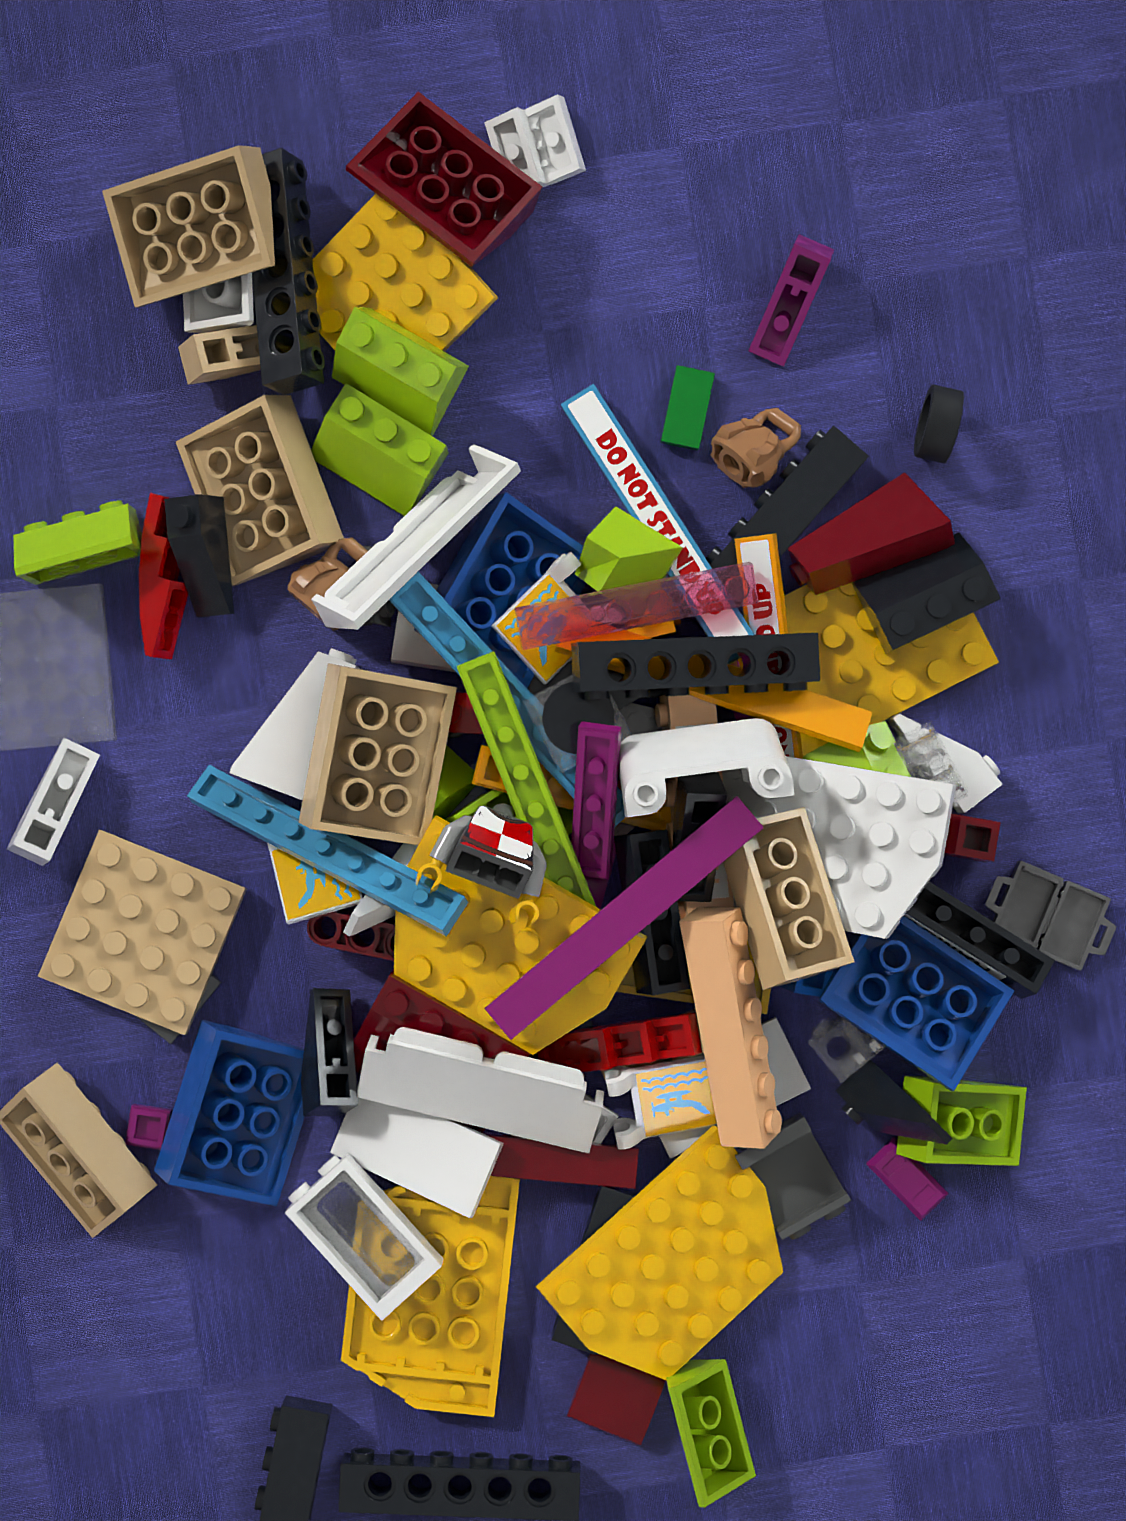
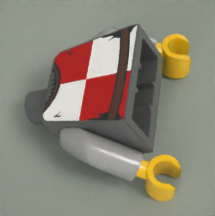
M501 803L495 805L493 809L479 806L473 817L464 815L447 824L429 855L432 857L430 864L421 866L415 881L416 885H418L422 875L431 874L436 881L430 893L435 892L439 888L442 879L440 869L443 864H446L445 871L517 899H519L522 893V901L510 910L509 920L512 924L517 922L520 915L519 911L523 909L528 914L526 927H529L539 916V910L534 904V899L540 896L547 863L538 844L533 841L532 825L515 818L516 814L513 807Z

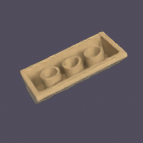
M805 807L756 818L764 828L728 857L723 864L736 906L741 907L743 921L748 927L747 941L762 989L766 990L854 963Z
M58 1062L23 1087L0 1110V1125L92 1238L157 1186L156 1182L151 1178L148 1168L138 1162L126 1147L124 1139L112 1130L101 1116L99 1108L85 1097L77 1087L73 1076L64 1071Z

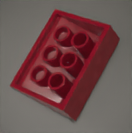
M417 92L345 168L348 173L471 267L517 231L533 213L542 190V186L420 92Z
M394 969L388 976L354 1039L355 1068L359 1074H361L365 1049L371 1035L379 1036L376 1049L386 1051L390 1034L394 1035L395 1031L401 1027L476 1044L482 1048L483 1057L495 1059L500 1052H509L526 1057L530 1055L527 1051L394 975ZM461 1123L481 1133H484L486 1129L474 1125Z

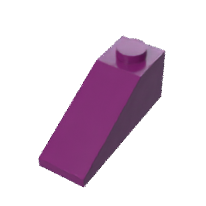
M800 234L798 235L748 350L749 352L784 367L835 249Z

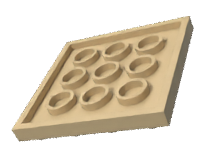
M99 830L38 977L180 1034L187 1035L247 888Z

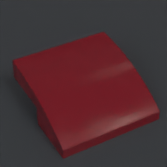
M590 1353L566 1417L640 1446L666 1380L601 1354L594 1355Z

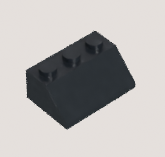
M959 532L953 535L955 544L947 549L852 583L885 654L1001 599L983 561Z

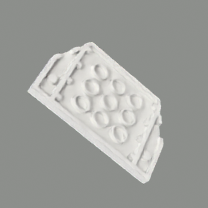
M785 756L792 774L794 795L765 799L752 789L750 782L742 781L740 769L722 771L723 784L728 794L727 803L738 796L756 818L805 807L844 931L888 939L899 925L904 914L916 902L918 895L929 880L942 867L956 785Z

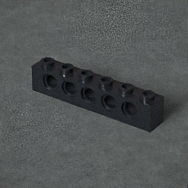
M278 148L262 154L271 186L275 266L252 272L262 385L286 395L324 384L323 368L325 360L320 345L319 330L321 329V320L317 312L316 303L318 285L313 271L312 255L314 254V245L310 238L309 228L311 211L307 202L305 186L307 171L301 159L283 148Z
M818 633L571 643L573 692H585V700L610 699L609 691L625 690V698L650 697L649 689L665 688V696L690 695L689 687H704L705 695L729 694V685H744V693L768 692V684L783 683V691L807 690V682L820 681ZM772 652L777 653L782 660V667L777 674H773L767 666L768 657ZM732 654H737L743 661V669L737 676L731 674L728 669V660ZM694 655L700 657L704 664L703 673L698 678L693 677L688 670V662ZM653 657L661 659L665 667L664 674L658 680L652 678L648 672V663ZM614 658L619 659L625 667V674L618 682L612 680L607 671L609 662Z
M371 1448L351 1449V1453H344L340 1464L339 1512L579 1521L580 1461H572L573 1458L566 1455H552L549 1457V1460H533L532 1455L523 1453L511 1454L509 1459L493 1458V1454L487 1452H474L469 1457H454V1453L443 1450L433 1451L430 1453V1456L414 1455V1451L408 1449H395L390 1451V1454H374V1450ZM377 1472H383L391 1478L392 1483L385 1487H379L373 1483L371 1476ZM416 1474H424L430 1478L431 1485L426 1488H417L412 1484L410 1478ZM463 1475L470 1480L471 1485L467 1489L459 1490L451 1485L450 1480L454 1476ZM495 1477H504L509 1480L511 1486L505 1491H496L490 1486L489 1482ZM543 1478L551 1486L547 1491L538 1493L533 1491L529 1484L534 1479Z

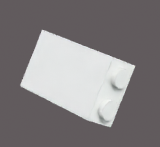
M332 648L328 655L318 651L233 763L229 773L303 800L327 665L330 663L360 669L355 665L357 660L349 654Z

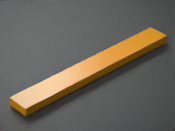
M568 611L555 651L572 657L571 643L644 640L651 638ZM696 655L692 656L688 662V670L695 678H698L704 670L702 659ZM653 657L648 663V672L652 678L660 679L664 674V663L658 657ZM614 658L609 662L607 669L625 674L624 664L619 659ZM728 664L731 674L737 676L741 673L742 668ZM783 683L768 684V692L744 693V685H729V694L705 695L704 687H689V694L706 702L751 717L764 719L770 723L860 752L863 747L872 716L871 711L808 690L783 691Z

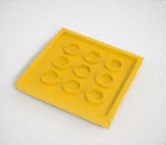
M377 194L312 259L314 276L318 285L316 303L317 312L321 320L319 333L334 350L336 349V342L354 307H369L445 352L499 298L470 265Z

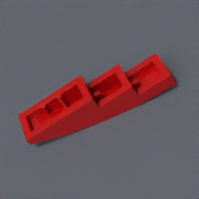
M150 493L142 531L139 564L141 629L145 655L172 660L188 592L184 582L178 581L180 570L168 540L164 499L169 497Z
M687 1013L572 1030L537 1052L538 1060L575 1068L581 1072L607 1070L622 1065L650 1063L665 1058L693 1056L702 1053L696 1015L695 1013Z

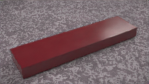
M483 1133L504 1143L491 1176L636 1188L638 1147L618 1149L617 1145L592 1143L590 1152L585 1153L519 1136Z

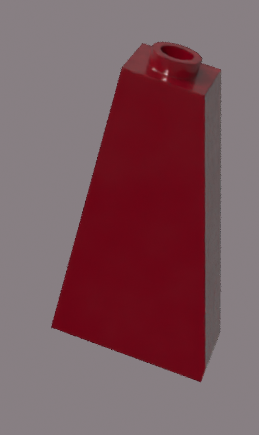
M904 472L788 547L792 562L788 569L800 586L806 584L815 595L949 548L955 544L951 520Z

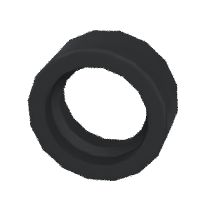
M934 384L931 385L925 397L918 421L914 443L915 457L940 463L947 462L953 450L961 422L964 404L963 391Z

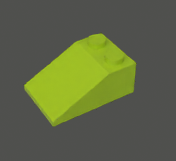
M904 1076L903 1090L952 1137V1140L946 1145L898 1136L896 1155L924 1163L1019 1166L1027 1087L960 1080L956 1089L950 1091L931 1077Z

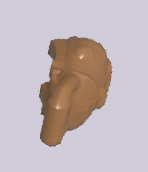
M779 408L766 409L759 412L752 419L742 418L741 421L722 425L717 434L712 438V453L710 455L717 464V468L743 488L759 487L776 474L778 463L784 457L785 452L797 444L801 438V425ZM769 420L789 435V437L780 440L775 433L762 424L764 421Z
M353 537L339 539L338 542L332 544L327 549L321 560L309 565L300 566L290 577L287 588L289 593L322 623L324 622L311 599L316 594L325 598V592L350 569L344 563L337 560L339 551L343 549L356 561L368 552ZM329 627V628H330L331 630H333V631L339 629V628H331V627Z

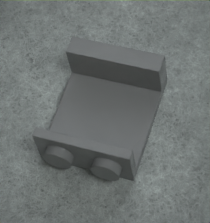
M800 1112L782 1122L781 1132L764 1149L735 1148L738 1152L735 1157L742 1170L750 1167L766 1187L773 1224L782 1240L788 1236L791 1240L803 1236L811 1230V1223L822 1217L825 1220H829L840 1215L846 1210L844 1204L851 1201L813 1136L805 1117Z

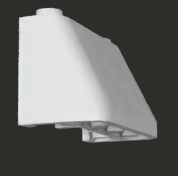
M754 718L628 736L620 743L619 777L625 817L649 815L657 812L666 800L665 778L740 769L742 781L750 782L752 789L765 799L793 796L792 774L775 727L764 719Z

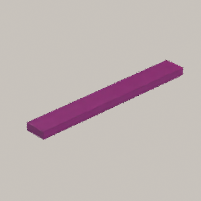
M736 796L484 1009L508 1038L512 1040L764 827L740 798Z

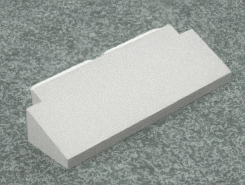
M473 444L469 448V452L478 471L474 477L461 471H456L451 477L443 479L394 526V532L387 539L376 543L325 592V598L316 594L311 599L325 626L358 630L521 472L518 463Z
M406 1027L397 1029L394 1035L390 1034L386 1051L376 1049L379 1036L371 1035L365 1049L357 1091L358 1098L576 1151L590 1152L603 1107L604 1091L596 1089L593 1102L584 1100L587 1082L584 1081V1075L580 1070L509 1052H500L495 1059L483 1057L482 1048L476 1044Z

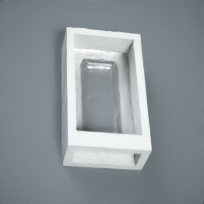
M349 1152L341 1160L334 1155L318 1170L322 1176L311 1187L307 1182H304L288 1197L292 1204L285 1211V1214L382 1321L442 1267L444 1258Z

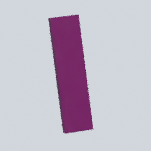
M581 721L578 726L571 845L584 877L609 880L612 874L622 727Z

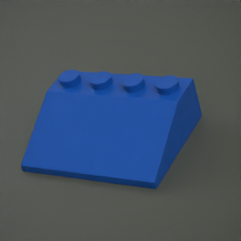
M504 492L494 497L484 507L436 591L492 651H495L496 656L518 680L528 688L535 674L492 628V625L547 572L553 562L565 553L567 555L569 552H572L579 560L583 545L510 494ZM575 571L564 579V582L578 597L586 582L576 576Z
M905 916L901 918L899 925L888 939L854 933L848 942L854 963L834 969L818 1001L950 1091H954L1013 995L1014 990Z
M201 1020L154 1172L168 1185L277 1206L305 1118L303 1116L301 1086L304 1048L242 1029Z

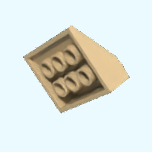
M238 145L102 191L135 308L275 266L271 186L260 147Z
M263 395L176 441L194 493L224 497L232 586L326 551L332 544L338 542L339 539L344 538L291 395Z
M328 663L299 823L314 830L419 845L433 818L457 687Z

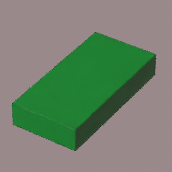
M679 365L676 366L660 443L695 451L699 450L715 373Z

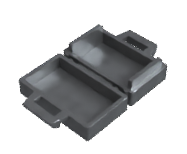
M1017 861L1011 878L996 877L985 906L996 913L993 922L1055 961L1076 970H1082L1089 953L1105 955L1117 927L1104 917L1111 899L1071 881H1064L1063 883L1064 879L1024 861ZM1005 883L1007 888L999 906L994 903L1002 884ZM1100 925H1104L1106 928L1096 948L1092 944Z

